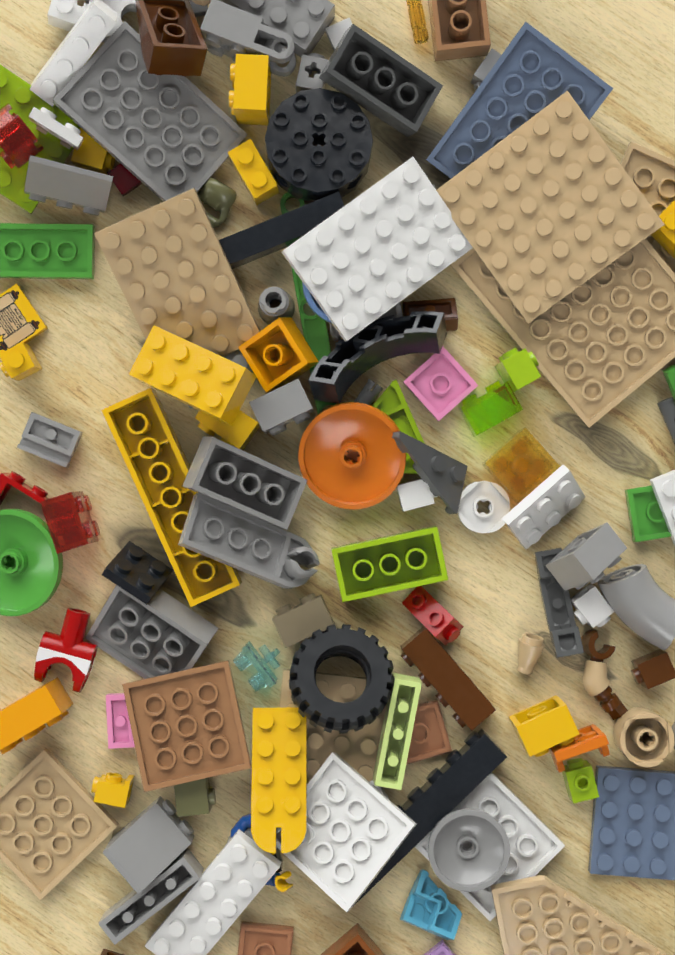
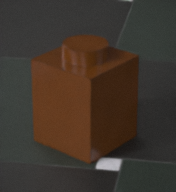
M662 649L631 661L634 667L631 673L635 682L641 684L646 689H651L675 678V670L668 653Z

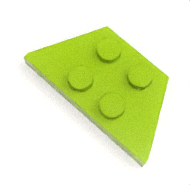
M396 379L391 382L372 406L388 415L401 432L424 443ZM406 452L404 473L418 474L412 467L414 461Z

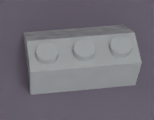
M30 155L24 192L30 194V200L45 203L46 199L57 201L56 206L72 209L73 205L83 207L84 213L99 216V212L105 213L113 176Z

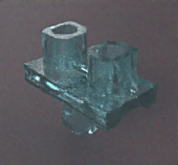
M249 641L243 645L242 651L234 658L233 662L241 672L253 664L258 672L251 676L248 682L255 691L261 690L267 685L271 688L277 683L278 678L267 663L269 662L274 670L278 668L280 664L275 657L280 651L278 648H275L270 652L264 644L258 648L264 656L262 658Z

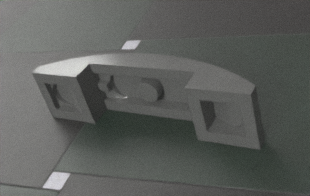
M561 548L535 552L541 597L556 658L584 653L579 628L575 622L569 590L565 591L545 566L562 551Z

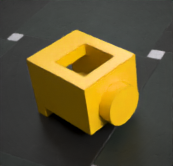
M106 773V775L101 777L95 776L91 792L95 793L94 802L126 808L130 802L135 775H129L127 779H123L122 775L118 773Z

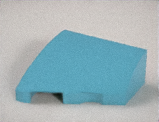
M422 869L409 893L400 920L443 939L454 940L462 913L455 904L450 903L446 893L441 888H438L430 879L429 873Z

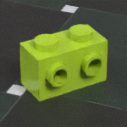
M515 347L498 358L500 363L495 366L510 394L541 377L536 368L539 366L535 355L532 352L528 353L526 348L518 352Z

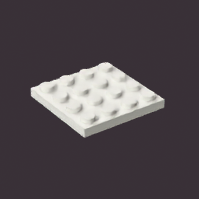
M332 752L307 784V829L305 838L298 848L283 854L343 910L348 912L417 824L337 753ZM276 828V847L280 851L281 828Z
M492 772L451 811L476 809L486 812L494 817L506 832L510 845L509 862L503 875L494 884L536 876L565 847L564 843ZM432 831L415 846L428 860V842ZM465 841L462 847L469 848L472 843ZM490 886L474 892L460 891L489 921L496 916Z

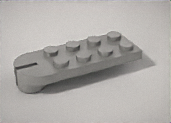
M200 493L195 494L178 543L179 546L285 589H292L305 584L318 571L313 567L318 566L320 563L315 551L312 550L309 543L302 537ZM299 565L304 566L309 570H303Z

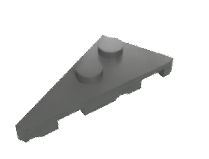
M401 431L393 432L392 438L396 441L400 451L408 453L414 461L412 467L421 479L428 484L433 495L440 496L446 504L445 511L448 514H457L468 466Z

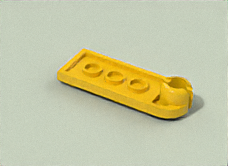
M298 707L253 708L251 833L255 843L262 850L269 853L277 854L276 828H281L282 854L298 848L306 835L307 717L303 718L300 715Z

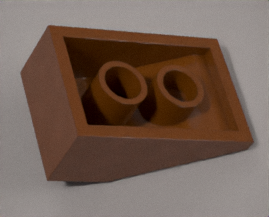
M135 0L142 57L148 74L181 75L184 77L201 76L207 46L190 1Z

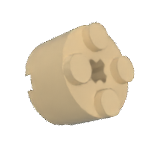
M631 708L620 718H617L614 725L613 737L617 748L628 760L638 766H657L664 761L674 748L675 738L671 726L664 718L648 708ZM646 732L647 736H644L643 741H640L639 738Z

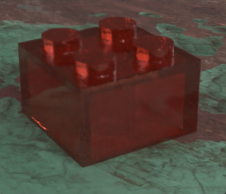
M83 491L69 492L40 502L57 554L99 541L97 536L100 535V529L96 520L92 521L89 512L92 510L91 501L88 495H84Z

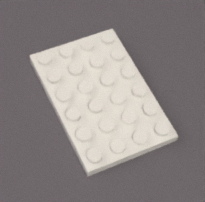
M412 157L282 251V254L346 342L473 247L453 221L451 211L415 158Z

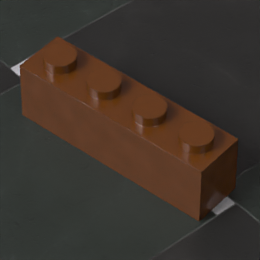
M425 626L400 646L403 651L401 657L410 667L415 665L421 673L418 677L427 687L433 685L438 691L435 695L445 708L448 705L451 706L456 712L452 716L462 728L467 725L472 731L496 711L491 702Z

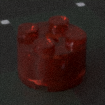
M7 103L0 109V147L3 150L0 152V156L11 169L15 166L19 169L29 161L30 155L36 156L44 148L41 144L34 145L38 139L18 114L13 113L11 115L9 113L12 107Z

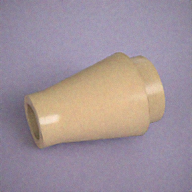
M523 633L522 638L519 639L517 671L528 675L533 673V669L545 647L543 644L544 638L532 633Z

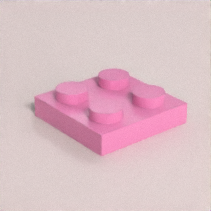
M443 346L440 354L434 353L403 381L404 385L437 421H440L478 386Z

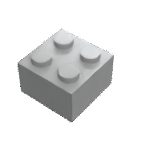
M299 379L249 402L262 431L266 434L270 433L272 436L287 430L285 425L295 421L296 424H300L310 419L309 413L314 411Z
M604 523L578 535L545 566L565 591L574 587L578 590L589 582L594 584L605 575L603 571L607 567L611 568L622 559L620 555L627 547L608 523Z

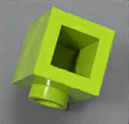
M582 758L567 761V765H564L565 771H562L568 797L573 804L598 798L599 793L592 766L587 760L583 761Z

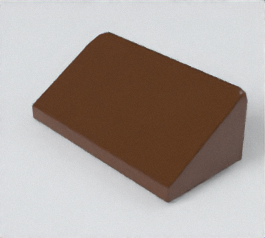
M455 298L403 302V316H410L411 312L416 311L444 312L446 330L456 331L458 329Z

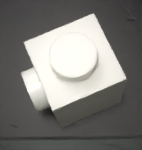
M587 585L570 598L572 605L576 609L574 615L582 625L587 623L592 628L595 626L599 628L605 625L611 619L610 615L614 613V610L594 585Z

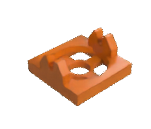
M592 724L578 729L579 735L575 736V740L567 745L560 746L557 744L549 748L559 773L565 771L563 760L597 748L603 757L610 755L607 737L596 725Z

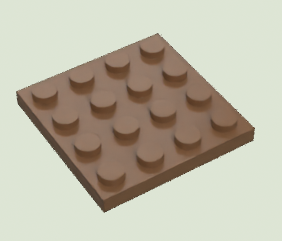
M229 660L122 684L144 792L252 767Z

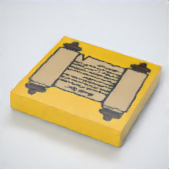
M17 283L0 294L1 354L22 342L28 343L48 329Z

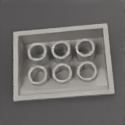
M116 585L85 639L98 645L100 649L146 679L193 668L219 628L162 589H159L146 605Z

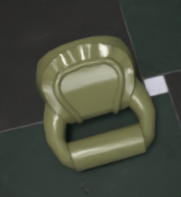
M210 177L197 193L200 201L214 208L215 211L220 212L219 219L206 212L212 227H219L226 221L229 215L230 207L236 200V191L217 179Z

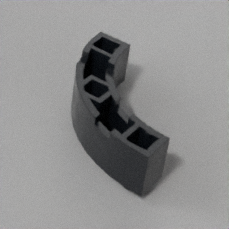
M416 311L411 312L410 316L395 318L394 315L375 320L346 342L343 338L335 344L336 348L328 356H323L308 380L314 400L340 404L344 394L357 378L370 368L388 359L413 353L440 354L447 335L444 312Z

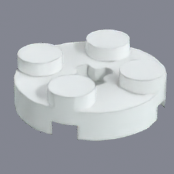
M478 481L469 484L462 490L458 509L460 521L469 530L482 534L499 530L505 524L502 518L510 510L508 494L501 486L493 482ZM480 500L482 502L489 501V513L481 512L479 514L477 512L479 507L477 503Z

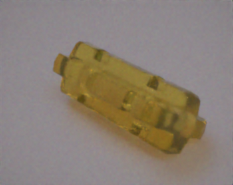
M406 0L407 6H409L408 12L411 28L414 33V43L424 44L428 42L429 36L426 29L423 5L420 4L421 0Z

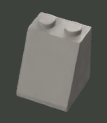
M161 796L115 834L103 851V854L137 894L142 892L192 844L194 839V830L186 820L182 821L177 817L174 805L167 799L164 801Z

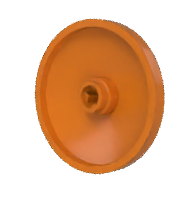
M340 403L323 410L309 423L299 444V466L303 478L307 479L306 484L320 499L343 509H363L382 502L396 489L402 479L406 466L407 454L400 451L396 441L392 438L393 432L400 431L398 426L384 412L364 403Z

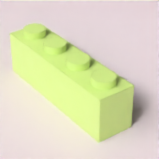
M392 673L394 685L391 690V696L386 704L373 781L375 786L402 790L422 683L419 677Z

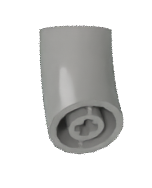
M636 564L627 566L605 575L598 581L604 598L626 626L647 642L664 651L670 646L675 638V599L660 588L646 565Z

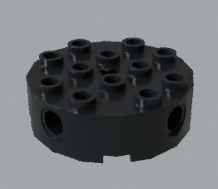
M322 88L299 91L282 101L269 118L265 135L269 170L279 186L297 199L316 201L336 192H339L342 198L355 190L367 174L373 146L370 122L360 106L341 92Z

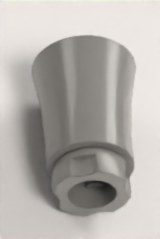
M269 287L261 293L258 312L264 322L271 324L279 317L293 316L295 310L294 301L282 288ZM273 300L280 302V306L277 308H271L270 304Z

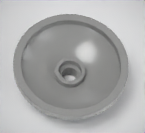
M461 809L449 813L436 824L428 842V857L434 873L444 884L455 890L474 892L491 886L503 875L509 862L510 845L506 832L494 817L476 809ZM465 841L472 843L469 848H463L462 844Z

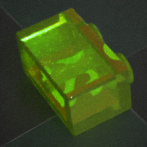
M498 380L485 388L487 393L478 398L475 393L462 401L464 406L458 410L473 436L481 434L523 410L508 381L501 385Z

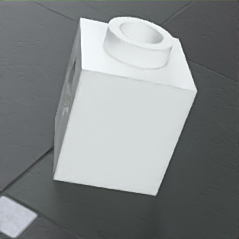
M422 479L399 484L396 487L403 512L435 504L434 498L438 497L433 495L428 484Z

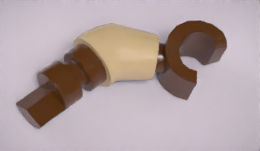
M591 629L586 631L581 639L583 651L590 656V660H586L582 683L590 697L594 696L597 701H601L600 706L615 720L628 711L615 693L611 694L612 688L609 686L610 681L607 678V663L603 662L604 659L609 658L614 653L616 646L604 644L601 650L596 651L594 644L599 635L597 630Z

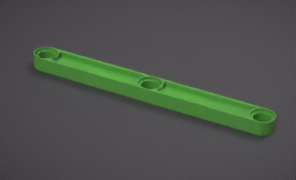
M289 192L285 193L280 201L282 214L289 212L285 208L286 201L290 198H296ZM298 199L300 207L304 206V200ZM292 268L303 335L316 358L320 361L323 356H328L331 352L326 321L316 314L308 316L304 313V305L307 301L303 293L302 280ZM316 365L310 368V374H312ZM315 400L318 414L322 412L325 406L336 405L335 403Z

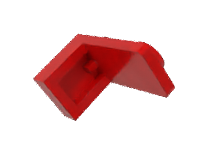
M14 471L10 474H0V505L12 486L44 506L51 504L52 500L46 497L48 495L47 491L36 485L32 488L25 484L26 479Z
M422 586L416 587L402 602L445 646L449 642L456 640L460 635V630L464 627Z

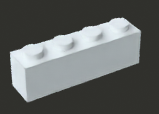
M93 0L33 80L30 90L53 107V99L85 65L116 24L118 14L102 0Z

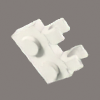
M33 107L28 117L29 121L37 125V130L45 135L47 132L61 140L60 144L69 150L71 147L76 150L79 149L83 142V137L79 135L81 131L70 123H66L65 126L55 120L57 116L44 107L41 110Z

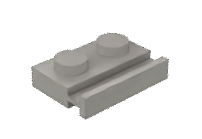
M31 412L17 448L69 468V463L83 432Z

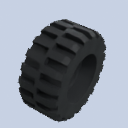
M343 624L342 628L337 629L335 625L327 626L323 632L318 629L312 633L310 639L306 638L301 643L300 649L296 650L293 657L289 678V689L292 693L293 704L298 706L300 715L303 718L306 716L310 720L309 723L314 727L319 725L324 728V731L329 733L332 730H337L339 734H345L353 729L356 732L363 729L366 724L370 725L383 711L392 693L391 690L394 685L392 671L394 668L392 660L387 658L388 651L385 646L380 647L378 645V638L374 635L371 637L366 636V630L358 627L357 631L351 630V625ZM342 656L357 662L366 675V687L361 696L354 701L345 703L335 702L325 697L316 684V671L324 660Z

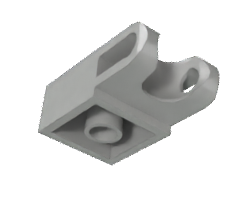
M211 0L200 27L210 53L219 57L226 55L231 57L234 62L236 54L269 55L271 72L273 74L286 77L294 71L296 57L294 54V41L291 36L264 25L262 17L224 2ZM280 42L286 43L288 47L280 44ZM289 61L286 67L282 68L277 65V63L284 64Z

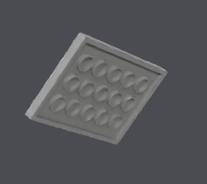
M125 21L53 99V103L162 201H166L192 188H195L196 192H198L229 157L227 152L239 146L248 135L186 77L181 75L148 74L142 57L140 34Z

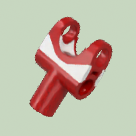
M67 608L60 635L45 631L36 656L34 679L36 681L43 682L53 664L63 663L71 669L72 681H74L73 691L79 693L82 691L93 668L98 645L83 641L90 613L80 609Z

